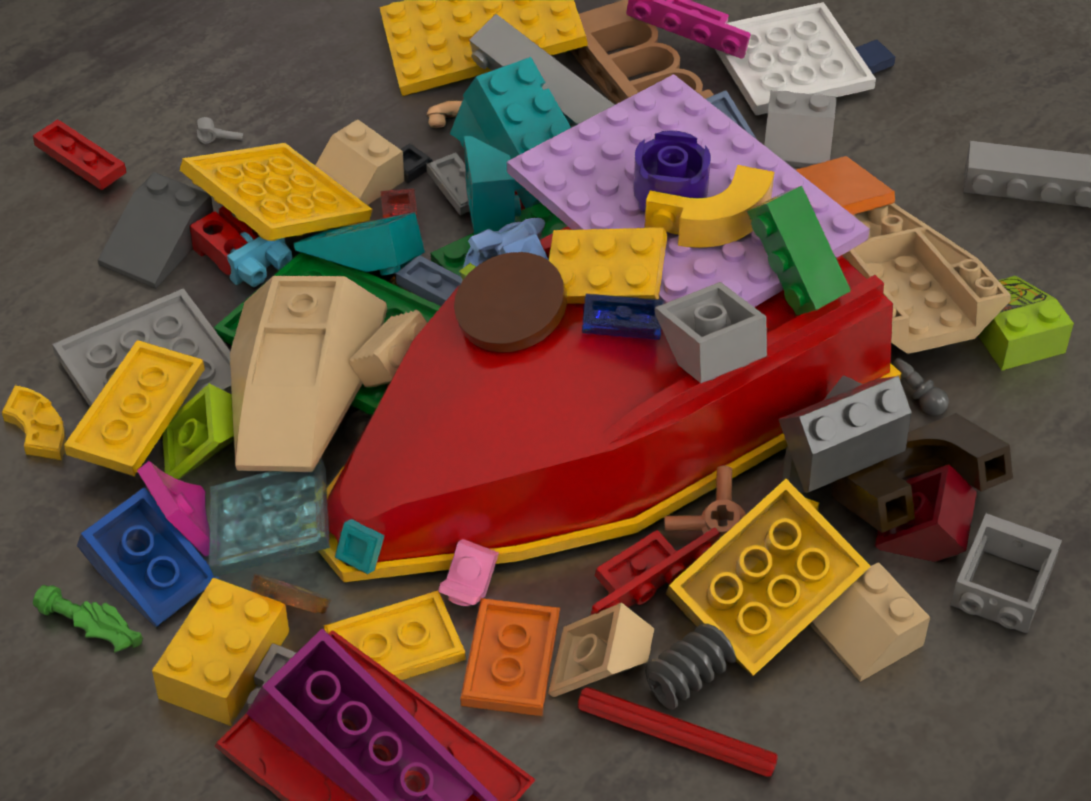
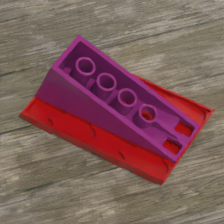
M323 628L261 687L247 713L215 744V747L282 801H517L536 780L332 630L328 634Z

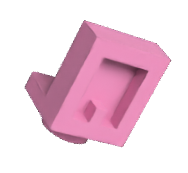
M464 539L460 540L457 544L447 579L440 583L438 591L448 595V600L457 605L470 606L477 604L481 598L486 596L499 552Z

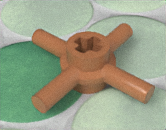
M729 466L717 467L716 501L707 506L702 515L665 516V531H702L704 534L716 527L721 533L720 539L738 523L746 513L740 505L732 501V468ZM727 519L728 525L721 526L720 520Z

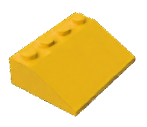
M785 479L668 586L666 595L697 627L708 623L721 630L729 639L734 649L735 661L753 677L871 566L810 502Z

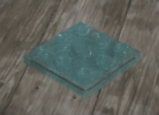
M321 458L313 472L269 471L210 487L209 567L214 577L330 548L326 468Z

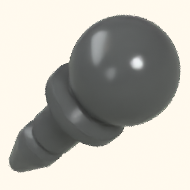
M899 358L895 359L894 364L902 373L901 377L906 379L907 384L913 390H916L912 397L919 400L921 410L932 416L943 414L949 405V398L946 392L938 387H934L932 380L925 383L924 379L914 371L910 364Z

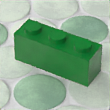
M802 186L781 193L747 211L751 219L752 229L760 238L768 255L769 265L777 274L785 291V299L793 308L796 316L815 311L851 291Z

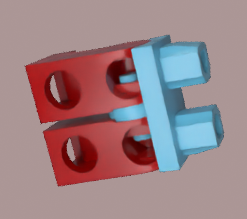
M225 206L219 208V214L214 211L190 225L193 250L201 257L207 255L212 259L223 273L230 275V280L235 285L245 281L252 287H256L263 283L267 277L266 268L273 265L280 270L292 260V251L285 244V238L276 241L262 239L245 222L234 217L232 212ZM213 225L214 232L212 234L204 232L207 226Z

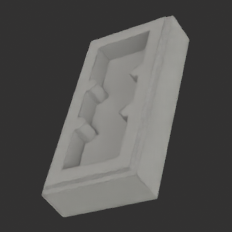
M455 152L428 163L427 173L459 215L470 212L466 192L465 163Z

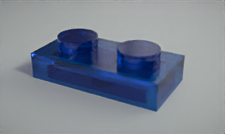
M586 293L582 333L660 340L662 328L655 315V307L663 305L664 300Z

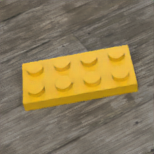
M137 340L64 444L66 455L135 476L138 472L137 470L142 466L204 372L203 359Z

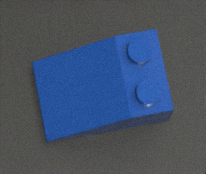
M145 487L83 531L77 543L79 550L97 572L156 628L204 592L212 578L219 579L189 540L166 519L157 502Z

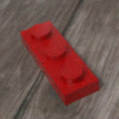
M58 119L33 135L34 145L100 190H103L127 173L124 162Z

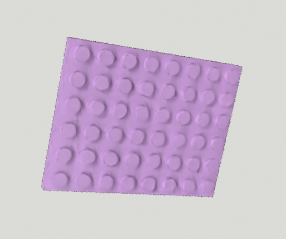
M674 74L507 161V173L572 230L644 228L645 212L640 210L633 192L635 150L644 139L645 143L654 139L655 133L661 131L686 132L695 136L697 143L704 149L706 145L711 154L707 198L720 194L729 187L737 165L773 171L775 173L772 198L802 186L836 258L865 242L869 236L870 229ZM754 231L737 241L704 248L678 246L679 235L667 233L659 301L656 303L658 306L719 282L723 283L753 307L784 290L777 274L769 265L768 255L760 238Z

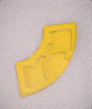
M15 385L2 410L3 420L17 425L25 433L24 449L26 455L62 460L65 453L64 444L66 443L62 418L46 397L34 390Z

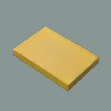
M438 590L324 625V630L328 634L332 630L400 680L466 660L465 650Z

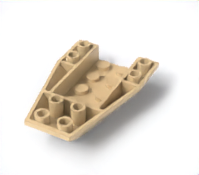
M893 203L853 215L870 229L868 240L843 254V257L866 279L876 275L884 282L883 294L893 303L891 343L907 354L975 339L1010 302L1011 294L977 257Z
M272 276L244 302L230 351L235 466L237 471L313 472L363 384L349 364V359L384 324L387 312L386 302L345 276Z

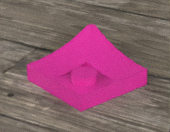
M150 461L141 466L137 471L166 519L205 557L215 551L218 546L212 537L207 521L205 508L206 491L201 485L175 479L161 471Z

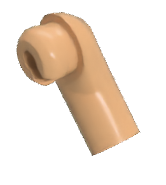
M446 101L430 107L426 115L429 117L428 124L432 128L444 127L446 124L445 118L457 116L462 101Z

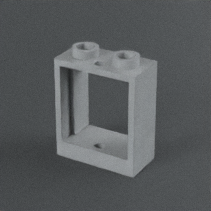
M986 513L956 581L951 606L959 608L968 614L978 615L997 622L1006 628L1028 633L1055 565L1062 540ZM984 552L1039 571L1027 602L971 582Z

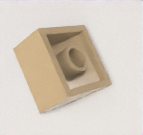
M358 119L331 136L315 165L366 205H369L404 182L403 151Z
M878 562L872 565L810 623V626L861 682L924 646L930 616Z

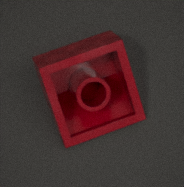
M949 464L906 480L912 488L915 519L883 533L878 530L875 546L880 551L931 562L966 552L977 491Z

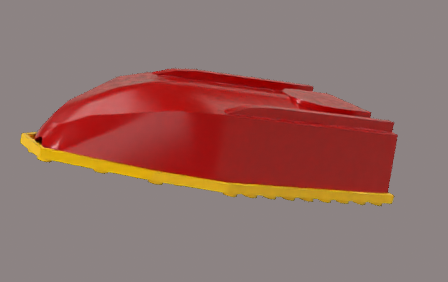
M567 226V227L562 228V229H560V230H572V229ZM553 233L540 239L548 260ZM841 255L836 259L851 289L850 292L815 311L797 316L793 308L787 303L784 290L755 306L758 311L766 316L767 356L747 366L720 375L713 380L700 383L678 365L655 315V307H658L656 303L567 304L564 316L558 326L542 341L519 351L493 352L476 346L462 332L454 310L458 286L412 341L346 464L301 521L302 532L343 583L449 570L457 544L462 539L499 552L496 564L522 561L638 533L715 489L717 467H731L732 478L785 449L788 445L778 419L823 401L843 375L861 384L874 379L899 376L901 379L902 373L890 363L893 303L883 294L884 282L876 275L866 279ZM350 519L385 535L375 570L369 574L335 558L344 522Z

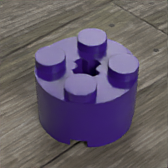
M661 131L655 133L654 139L646 143L645 139L641 141L635 150L633 192L640 210L645 212L646 199L650 190L687 198H707L711 154L707 146L705 145L704 149L697 143L695 136L681 131Z

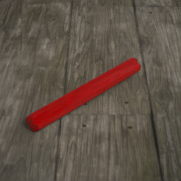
M584 687L579 696L578 708L587 713L766 777H770L776 768L778 755L769 750L591 687Z

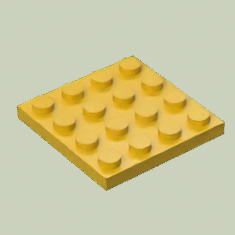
M286 143L182 158L179 170L191 179L194 185L201 187L217 203L225 206L235 214L238 220L245 222L262 239L267 241H276L281 238L302 236L306 233L327 231L331 228L367 222L370 220L373 210Z

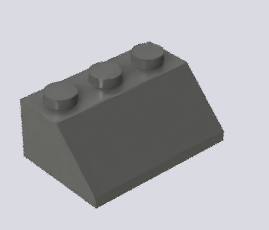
M899 376L874 379L778 419L804 492H811L906 450L912 412Z

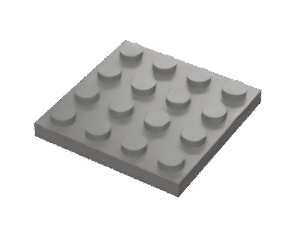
M184 288L52 344L54 354L90 407L137 340L203 359L205 370L181 407L209 383L232 394L230 350Z

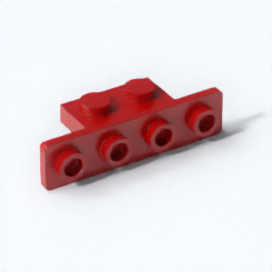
M714 527L676 551L665 537L656 530L596 568L595 577L610 594L592 606L590 616L619 603H623L628 608L636 602L638 605L644 604L652 598L658 588L666 583L670 585L719 540L721 533Z

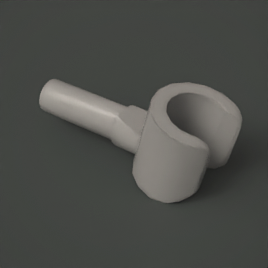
M202 117L197 120V137L204 144L213 142L215 138L243 140V133L215 128L214 121L208 117Z

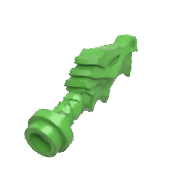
M42 585L34 596L33 606L38 608L39 613L48 616L56 612L63 614V616L69 619H73L74 627L84 629L86 638L96 637L111 642L114 646V653L130 646L134 649L142 644L143 637L141 633L129 629L128 624L118 613L116 607L110 606L107 603H103L102 606L97 602L90 604L88 601L83 602L81 606L71 603V601L62 598L61 589L54 585Z

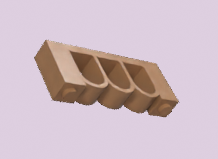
M621 0L579 14L588 45L570 50V52L613 104L616 105L673 74L706 99L714 95L710 89L702 91L703 83L700 77L691 71L680 69V56L674 48L658 43V30L656 26L626 14L628 0ZM634 46L610 55L606 53L621 47ZM644 72H656L632 81L628 80L629 77Z

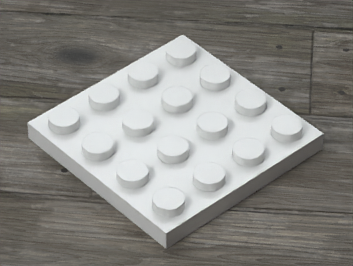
M824 2L727 23L751 34L747 52L743 59L715 49L756 116L768 113L771 90L840 97L875 88L876 78Z

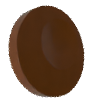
M527 252L505 253L482 262L464 278L455 296L454 310L460 328L470 342L488 351L514 352L537 344L554 331L566 310L567 291L558 269L547 259Z

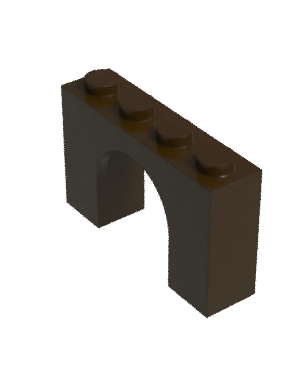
M955 413L908 432L906 450L831 482L832 498L883 533L915 519L912 488L902 478L917 473L930 472L949 464L972 487L982 492L1013 479L1010 444Z

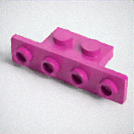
M628 0L626 14L630 17L743 59L746 55L751 34L727 24L728 14L691 0Z

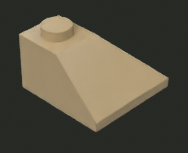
M623 603L563 627L548 694L552 697H557L648 662L654 628Z

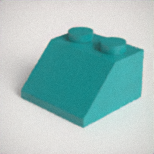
M464 136L466 192L473 233L476 235L487 229L499 231L505 225L515 223V216H521L519 195H515V191L521 190V184L507 173V161L511 160L510 155L472 136Z

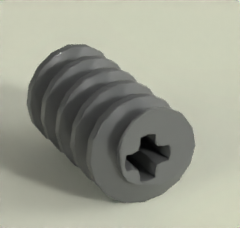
M708 623L701 624L694 632H690L683 637L682 641L674 643L670 650L663 651L658 656V659H652L646 664V679L659 702L667 709L673 710L678 706L677 698L682 701L687 700L690 697V690L697 692L702 688V681L710 683L714 679V672L722 674L726 670L725 661L735 663V652L729 639L721 630Z

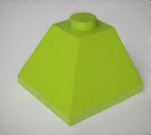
M209 383L177 411L163 432L166 474L179 480L223 450L234 440L232 394Z

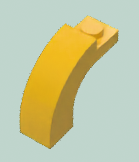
M737 165L729 187L720 194L708 198H687L650 190L646 199L644 228L664 227L667 233L679 235L678 246L714 247L737 241L753 231L751 219L747 211L772 198L775 172Z

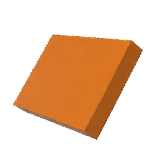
M847 156L796 169L797 172L852 215L895 202V191Z
M481 598L460 697L461 706L543 716L560 619V608Z

